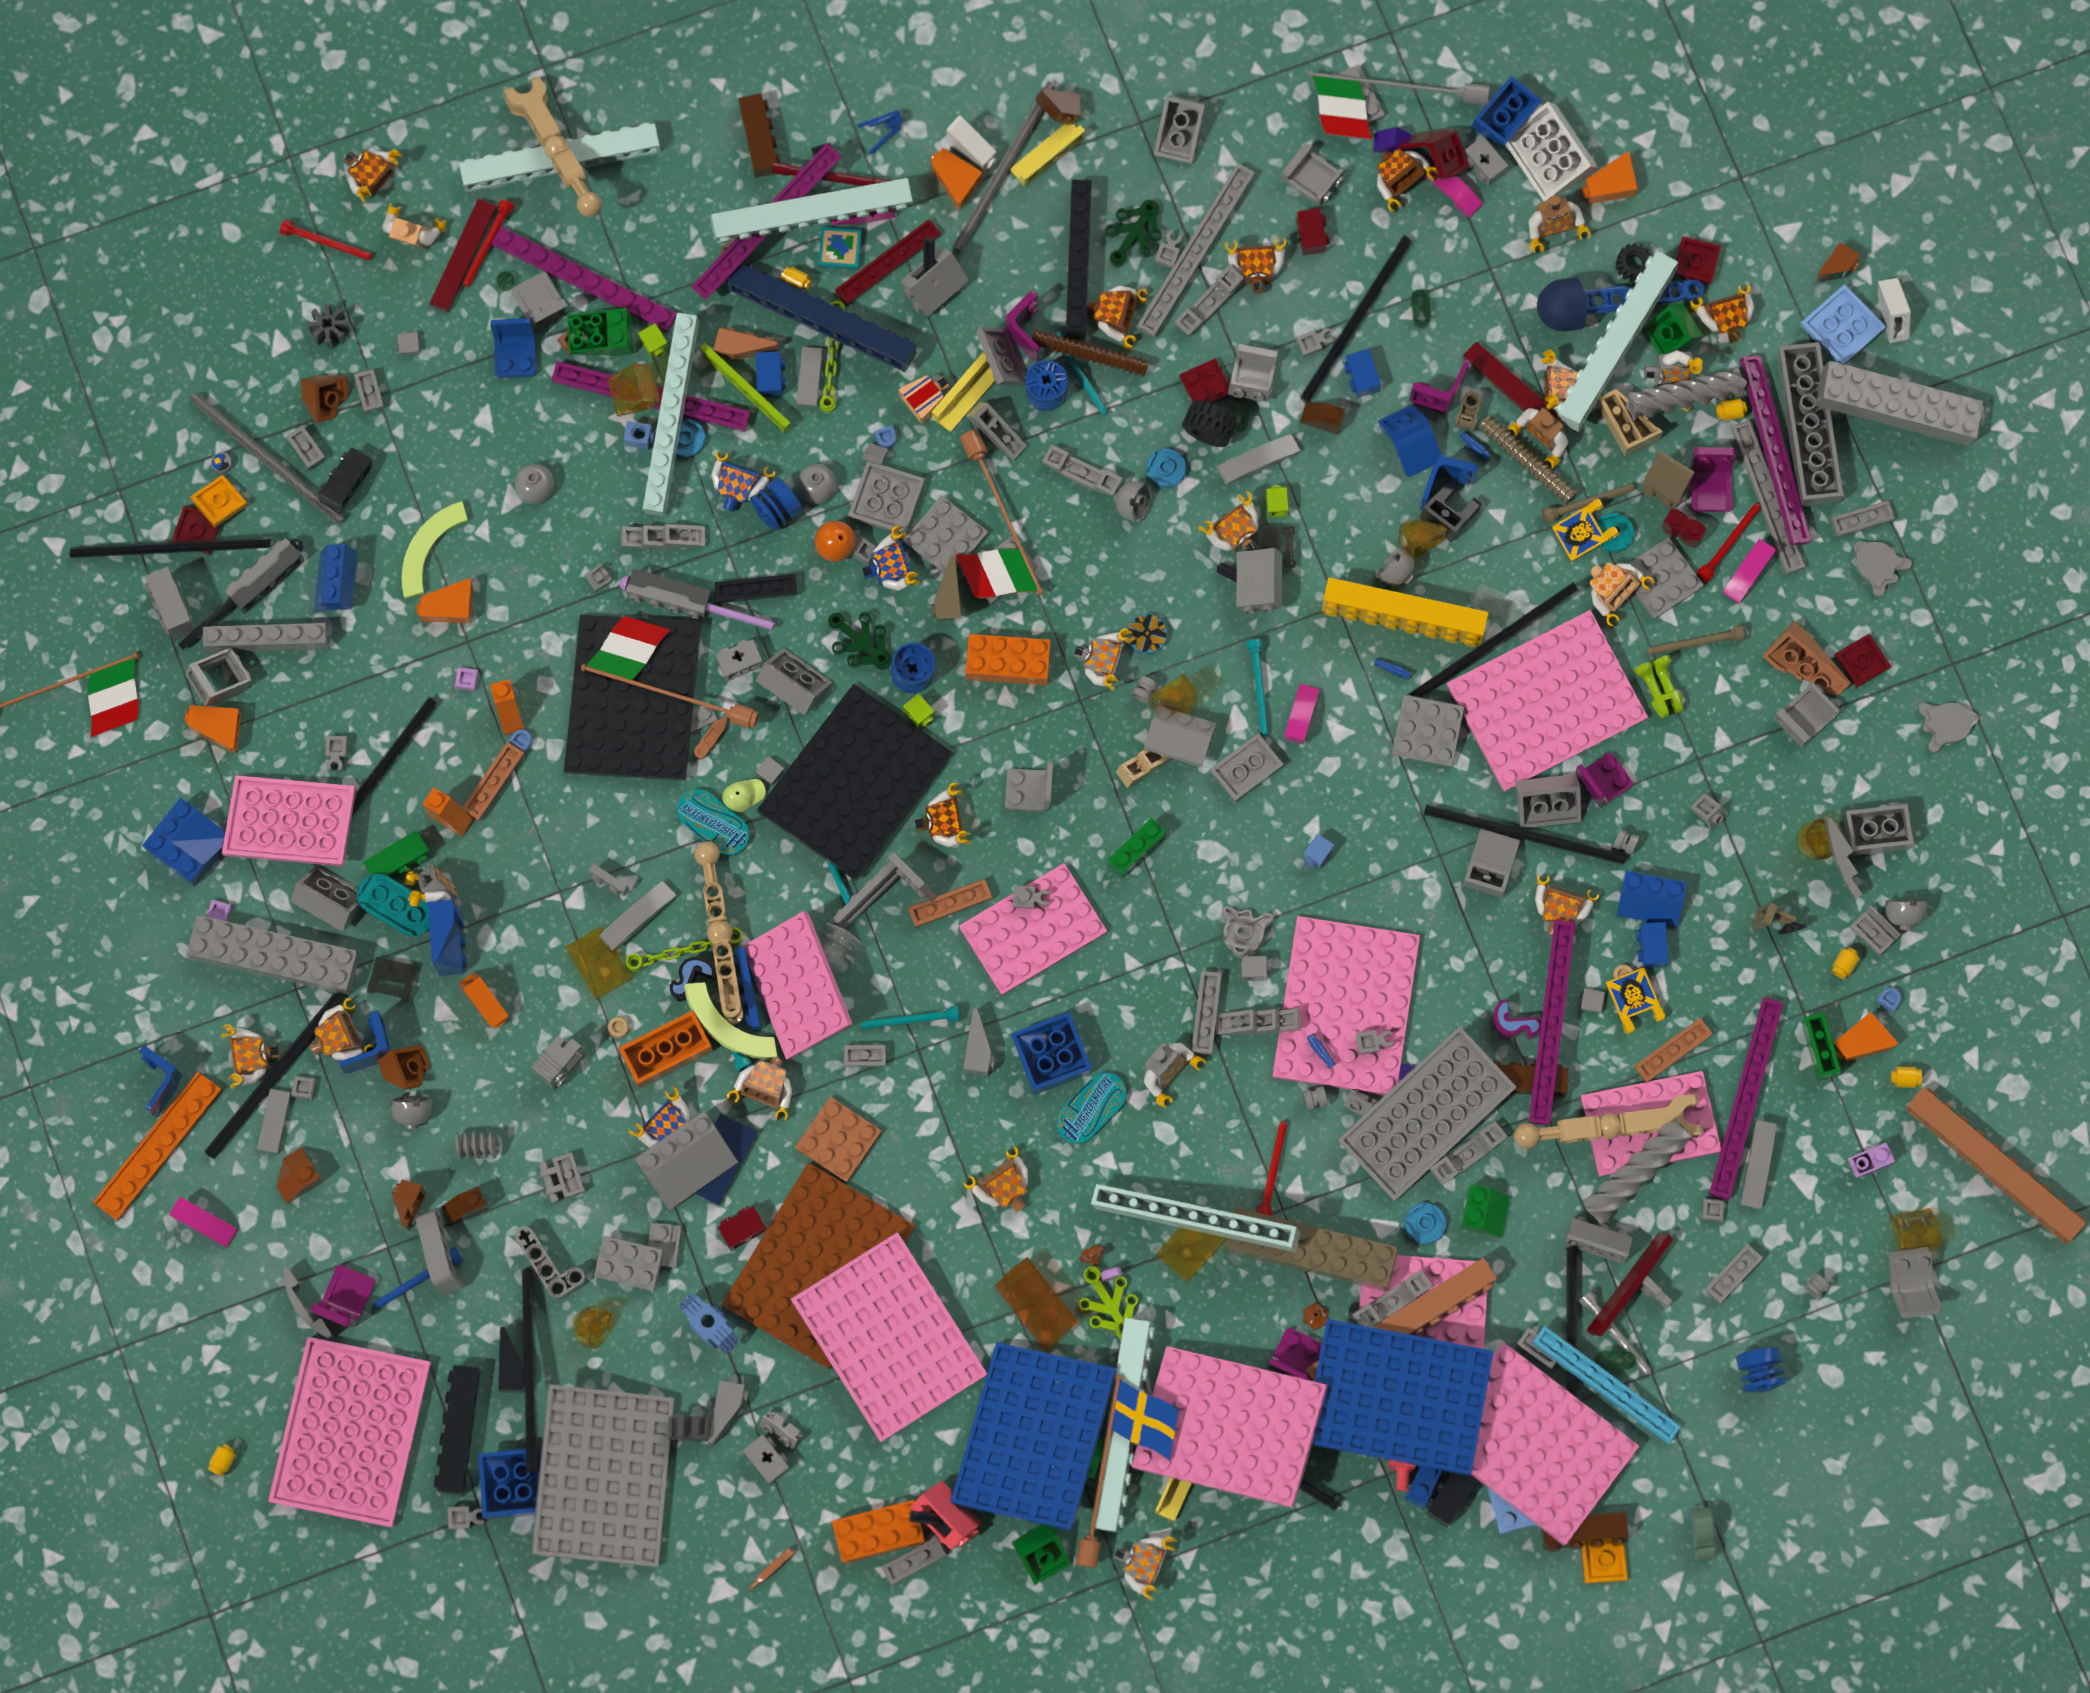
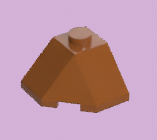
M316 375L301 379L302 400L316 423L334 419L338 413L336 410L340 403L345 402L349 396L348 376Z
M422 1045L391 1050L377 1060L384 1080L403 1090L420 1087L424 1080L423 1075L429 1067V1061Z
M302 1147L283 1158L276 1187L287 1204L323 1183Z
M402 1179L400 1184L397 1183L395 1185L392 1195H394L393 1200L402 1226L409 1231L427 1192L421 1185Z

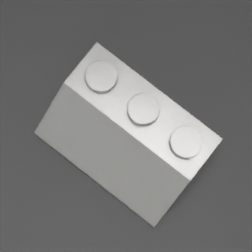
M785 648L764 663L756 679V682L761 684L763 688L774 693L780 700L785 701L803 715H806L817 705L833 683Z
M1158 705L1143 749L1202 767L1213 739L1216 723Z
M1576 774L1515 781L1520 829L1581 822L1580 785Z
M318 865L297 882L290 900L298 907L310 912L315 917L322 919L340 931H344L353 922L362 908L357 900L358 888Z
M1577 1216L1576 1219L1572 1218L1563 1245L1575 1247L1578 1250L1624 1264L1632 1242V1237L1628 1236L1629 1233L1622 1230H1617L1616 1232L1608 1230V1226L1597 1223V1225L1588 1223L1589 1220Z

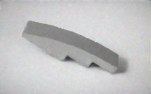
M1289 434L1245 452L1219 465L1217 469L1227 485L1258 474L1262 469L1274 466L1283 459L1295 456L1300 452V449L1292 434Z
M665 524L664 526L643 525V527L622 526L620 528V548L678 549L705 547V526Z
M1827 815L1824 817L1833 860L1850 894L1857 899L1863 895L1852 879L1858 872L1847 857L1854 851L1832 818Z
M663 881L660 882L609 925L599 937L614 951L639 932L647 922L658 915L662 908L676 898V894Z
M1298 1008L1282 1011L1276 1009L1264 1011L1245 1010L1217 1014L1216 1035H1257L1302 1030L1301 1010Z
M1756 1119L1748 1156L1741 1205L1762 1208L1777 1123Z

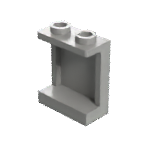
M1305 142L1282 171L1281 180L1320 207L1323 201L1326 203L1333 194L1331 191L1334 187L1338 188L1342 184L1344 170L1342 168L1337 170L1311 151L1312 147Z
M1238 344L1228 395H1233L1237 398H1249L1258 402H1268L1278 351Z
M1813 682L1774 716L1777 723L1801 748L1832 722L1840 712L1837 703L1832 699L1829 700L1824 695V690Z

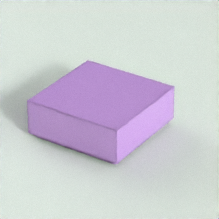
M458 667L455 689L476 691L479 671Z
M211 900L206 917L228 922L232 905Z

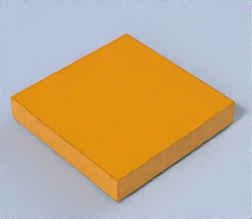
M221 475L190 496L191 501L215 528L248 506L246 500L224 475Z
M1603 1544L1604 1546L1600 1548H1591V1545L1582 1546L1585 1584L1628 1580L1624 1545L1612 1546V1544Z

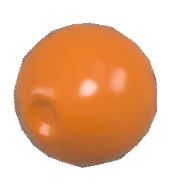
M835 520L821 525L814 538L815 550L819 556L831 562H839L848 558L853 552L856 543L855 534L851 527L844 522Z

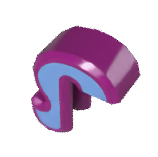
M1507 999L1501 1000L1497 1004L1493 1014V1023L1496 1031L1502 1037L1516 1038L1522 1032L1526 1033L1525 1038L1528 1040L1539 1036L1540 1019L1537 1017L1508 1019Z

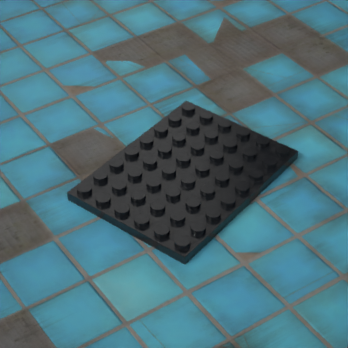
M580 615L564 773L686 781L694 703L587 670L583 672L581 666L588 664L597 654L613 627L623 617ZM633 618L671 630L658 644L646 666L633 681L694 699L702 623L700 621Z
M853 684L758 807L757 813L857 881L951 758L953 752Z

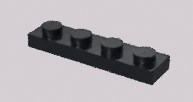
M796 574L715 582L717 604L798 595Z

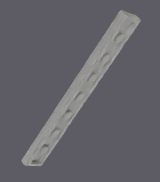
M1751 421L1731 426L1730 429L1757 501L1761 506L1760 509L1785 575L1804 570L1806 567L1798 546H1790L1771 474Z

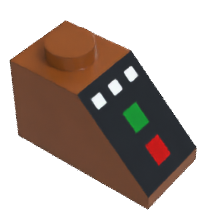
M1839 242L1818 273L1816 280L1823 282L1845 278L1850 272L1854 273L1860 265V262H1858L1860 254Z

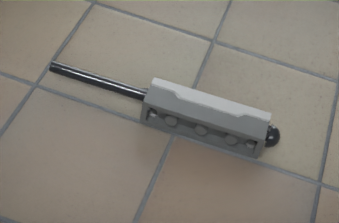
M285 538L283 541L276 542L268 554H263L257 560L256 565L252 568H247L238 581H233L228 585L225 591L228 597L226 603L185 637L178 646L184 650L203 633V627H210L234 605L243 614L249 611L305 561L300 553L304 548L302 541L292 539L289 542Z

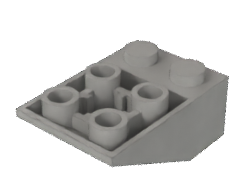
M1480 829L1463 886L1502 898L1520 840Z

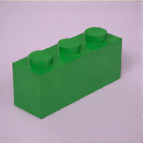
M1151 817L1108 859V866L1123 879L1166 837V831Z
M417 830L363 862L371 875L384 874L393 879L399 874L404 875L408 873L412 866L425 863L429 859L428 857L431 856V853Z
M1825 1013L1804 1017L1801 1024L1817 1081L1838 1077L1841 1070Z

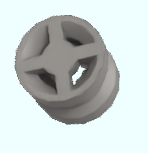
M1817 1273L1812 1276L1810 1282H1806L1803 1285L1806 1291L1817 1300L1822 1297L1824 1291L1830 1289V1285Z

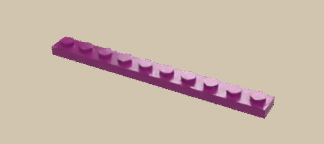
M826 143L770 203L805 197L841 159V156ZM752 234L751 238L743 240L737 237L697 279L691 288L706 301L768 235Z
M503 227L499 229L492 242L493 247L618 309L626 308L631 315L651 325L655 323L659 329L667 333L676 319L677 313Z
M1743 356L1739 361L1744 379L1747 381L1748 394L1790 546L1809 544L1811 538L1761 356Z
M558 361L551 378L553 383L626 401L627 399L631 403H634L632 401L639 402L638 405L644 404L645 407L660 410L664 390L639 383L638 386H630L623 391L624 387H622V384L634 381L625 379L624 382L619 383V380L623 378ZM615 380H617L620 393L618 392V388H617V384L615 383ZM632 391L637 392V393H635V395H634L635 397H633V396L631 395V394H632V393H631ZM687 395L683 416L745 432L750 411Z
M1554 921L1528 1123L1550 1125L1575 923Z
M1765 997L1762 998L1708 1195L1728 1201L1730 1199L1782 1010V1002Z

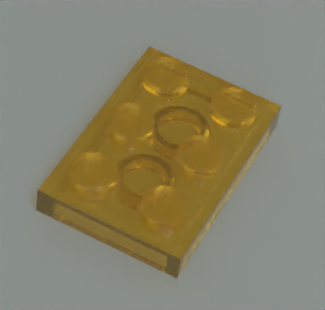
M601 926L565 946L596 1000L632 980L616 951H612L599 937L603 932Z
M1179 1228L1156 1253V1256L1188 1283L1226 1240V1237Z

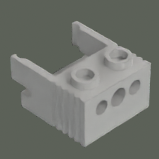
M558 1035L531 1066L534 1074L553 1090L556 1087H562L567 1080L566 1076L585 1055L579 1049L581 1045L572 1038L566 1044L565 1040Z

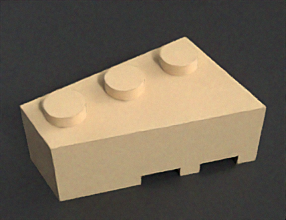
M1615 389L1600 396L1596 406L1624 456H1627L1660 440L1663 431L1653 425L1649 418L1643 414L1636 421H1633L1631 413L1625 407L1628 399Z

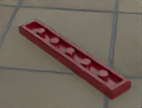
M477 199L429 303L430 306L449 313L497 209L496 205Z
M928 219L835 289L836 294L846 306H849L921 252L925 238L937 240L942 236L941 232Z
M1477 341L1463 354V358L1470 361V365L1523 412L1529 408L1537 409L1538 411L1544 408L1557 419L1558 413L1556 411L1547 409V403Z
M1658 1233L1587 1328L1586 1331L1590 1335H1604L1673 1241L1669 1234Z

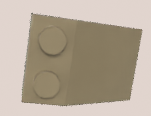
M1659 451L1642 483L1641 489L1647 496L1660 500L1663 506L1676 509L1689 489L1694 471Z
M955 556L950 557L935 597V604H931L932 617H936L937 621L961 619Z

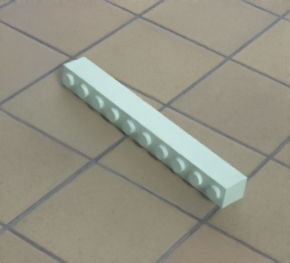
M643 123L639 127L634 128L623 127L619 131L614 132L604 131L594 136L584 135L580 139L575 140L566 139L582 168L661 153L655 123ZM543 146L535 148L525 147L521 151L516 152L505 151L501 155H486L481 159H466L459 163L465 192L558 174L552 164V159L545 154Z
M908 178L715 213L711 214L710 221L714 240L720 241V243H727L736 237H740V240L751 238L752 234L759 233L760 236L771 234V231L774 230L786 232L795 226H799V229L811 226V223L818 222V225L830 223V220L838 219V221H845L850 219L849 216L854 215L861 218L869 216L870 212L877 211V214L889 212V209L892 208L904 210L908 208V205H911L912 196Z
M1656 251L1653 257L1650 256L1645 264L1647 268L1643 273L1640 272L1635 281L1637 284L1634 289H1629L1625 297L1627 299L1625 304H1620L1615 314L1617 317L1614 321L1611 320L1606 327V335L1599 338L1595 353L1591 352L1586 360L1587 366L1584 370L1580 369L1578 372L1577 382L1574 386L1571 385L1569 387L1565 402L1561 401L1556 409L1559 422L1576 431L1580 430L1676 273L1678 261Z
M677 313L643 504V510L646 514L666 517L699 327V319L696 315Z
M1099 1184L1095 1186L1091 1202L1097 1210L1295 1253L1301 1234L1295 1226Z
M1125 1318L1116 1375H1121L1123 1377L1122 1381L1145 1393V1390H1142L1143 1382H1146L1148 1378L1146 1364L1147 1360L1150 1361L1152 1348H1149L1150 1340L1154 1339L1155 1327H1153V1323L1150 1321ZM1115 1379V1382H1114V1388H1113V1394H1112V1400H1111V1406H1110V1412H1109V1418H1108V1425H1109V1419H1110V1414H1111L1112 1402H1113V1397H1114L1116 1379ZM1113 1430L1110 1438L1095 1529L1119 1533V1529L1123 1528L1124 1525L1122 1511L1123 1507L1126 1508L1128 1502V1495H1125L1126 1486H1130L1131 1483L1129 1468L1134 1460L1135 1453H1132L1133 1444L1136 1443L1127 1440Z

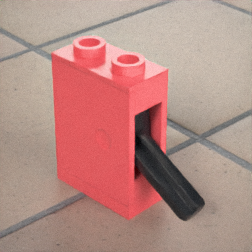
M940 1481L924 1492L911 1506L913 1511L909 1513V1521L929 1527L939 1537L941 1543L946 1544L950 1550H953L957 1546L963 1547L969 1540L971 1541L979 1533L977 1529L983 1523L969 1508L951 1503L953 1491L943 1481Z

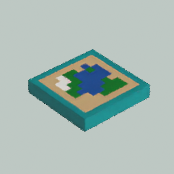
M822 227L818 267L858 270L862 231L858 229Z

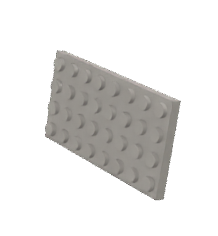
M1458 1026L1337 1140L1395 1201L1506 1098L1516 1086L1470 1036Z

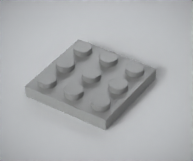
M867 461L848 518L891 532L895 526H902L903 528L899 530V534H907L925 478Z
M941 495L903 539V543L944 575L950 557L955 556L957 571L960 568V564L955 554L971 555L986 538L988 531Z
M1669 537L1628 563L1642 572L1644 577L1649 576L1654 580V584L1649 580L1644 582L1650 590H1645L1642 587V582L1638 581L1640 584L1633 591L1653 620L1704 587Z
M1404 694L1392 755L1452 767L1464 706Z

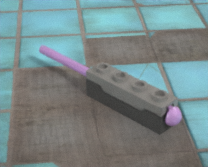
M634 568L631 576H624L620 580V587L626 591L627 597H630L629 599L634 602L640 603L645 601L652 607H666L670 612L676 614L680 612L687 613L689 617L699 619V617L705 619L706 614L712 612L770 630L774 628V622L710 604L712 598L711 590Z

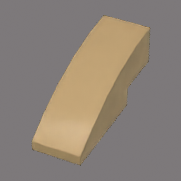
M1143 750L1136 757L1121 764L1116 773L1125 786L1129 788L1160 769L1173 758Z

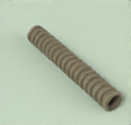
M1490 415L1480 423L1479 429L1484 430V434H1488L1490 439L1493 438L1494 443L1497 442L1499 447H1503L1502 450H1507L1508 455L1511 454L1513 459L1516 458V462L1521 463L1522 467H1526V471H1531L1530 474L1535 475L1537 480L1540 479V483H1544L1546 488L1549 487L1550 492H1555L1554 495H1558L1560 500L1563 499L1564 504H1568L1573 500L1577 490H1573L1571 485L1568 486L1567 481H1562L1563 478H1559L1558 473L1554 474V470L1549 469L1548 465H1544V461H1540L1538 456L1535 457L1534 452L1530 453V449H1526L1524 444L1521 445V441L1516 440L1515 436H1511V432H1506L1507 429L1502 428L1500 423L1497 424L1496 419L1493 420Z

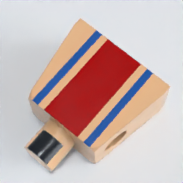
M927 375L900 388L899 396L923 425L932 416L933 409L944 398L941 392L947 389L949 384L944 377L933 383Z

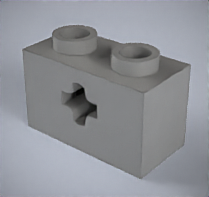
M1484 136L1465 149L1468 167H1472L1476 171L1477 178L1482 183L1485 182L1488 187L1507 173V163Z
M748 639L740 641L737 644L738 646L723 648L716 654L717 662L726 682L763 667V661L753 639L750 641ZM736 656L742 658V661L738 662Z
M762 1434L743 1449V1452L767 1483L771 1485L790 1470L787 1466L790 1462L783 1453L779 1455L774 1448L777 1446L770 1437L765 1438ZM765 1454H767L768 1456L773 1455L771 1457L772 1462L770 1464L767 1461L763 1462L765 1460L763 1457Z

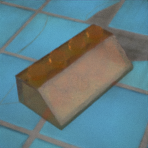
M1028 1257L1013 1267L995 1285V1288L1045 1351H1048L1079 1327L1077 1319Z

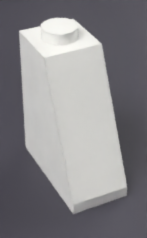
M959 115L947 128V144L983 173L996 164V150L963 117Z
M1899 279L1878 281V300L1889 343L1909 340L1911 311Z

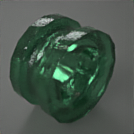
M503 271L497 276V286L502 291H510L515 285V278L511 272ZM506 277V280L510 278L509 284L506 285L504 283L503 285L502 278Z

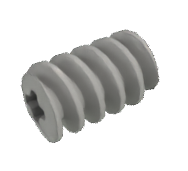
M464 1132L462 1138L456 1133L455 1150L460 1159H463L465 1153L468 1159L472 1158L473 1153L476 1158H480L481 1154H483L484 1158H488L490 1153L492 1158H497L500 1143L498 1132L496 1138H493L491 1132H489L487 1138L484 1137L483 1132L480 1133L479 1138L476 1137L475 1132H472L471 1138H468L466 1132Z

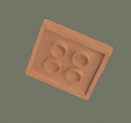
M829 1097L795 1146V1149L847 1183L882 1131L832 1097Z

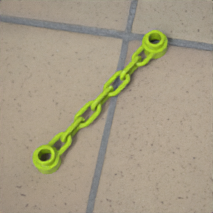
M833 301L830 304L833 306L837 305L845 311V306L840 301ZM828 338V351L831 353L830 360L826 362L825 369L828 385L824 387L823 397L820 400V409L825 413H831L836 408L835 390L831 382L832 378L836 376L837 363L834 360V353L838 351L839 342L836 341V348L833 346L831 348L832 338ZM829 363L830 366H833L834 363L833 375L832 372L828 374ZM827 388L828 391L831 390V396H826ZM830 401L831 405L826 406L824 405V402Z
M734 927L732 928L733 935H737L738 939L735 941L731 939L730 941L731 945L737 946L743 941V935L740 929ZM701 940L691 943L688 947L666 949L657 955L647 954L640 956L633 953L626 958V965L630 971L636 972L657 960H671L680 957L684 953L705 951L708 947L712 946V943ZM702 944L703 948L694 950V945ZM675 951L676 955L668 957L667 952ZM648 958L650 962L643 963L642 959ZM637 961L638 965L631 966V963Z

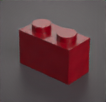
M1320 208L1297 211L1296 222L1302 256L1326 252L1330 241L1329 234L1324 232V226H1326L1325 214H1321Z
M749 1206L744 1207L738 1211L739 1215L732 1219L731 1217L723 1219L720 1222V1226L717 1227L730 1251L766 1232L767 1229L754 1206L751 1208Z

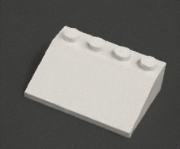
M1547 102L1531 114L1506 143V146L1544 202L1548 201L1551 196H1557L1584 180L1598 169V166L1554 103Z

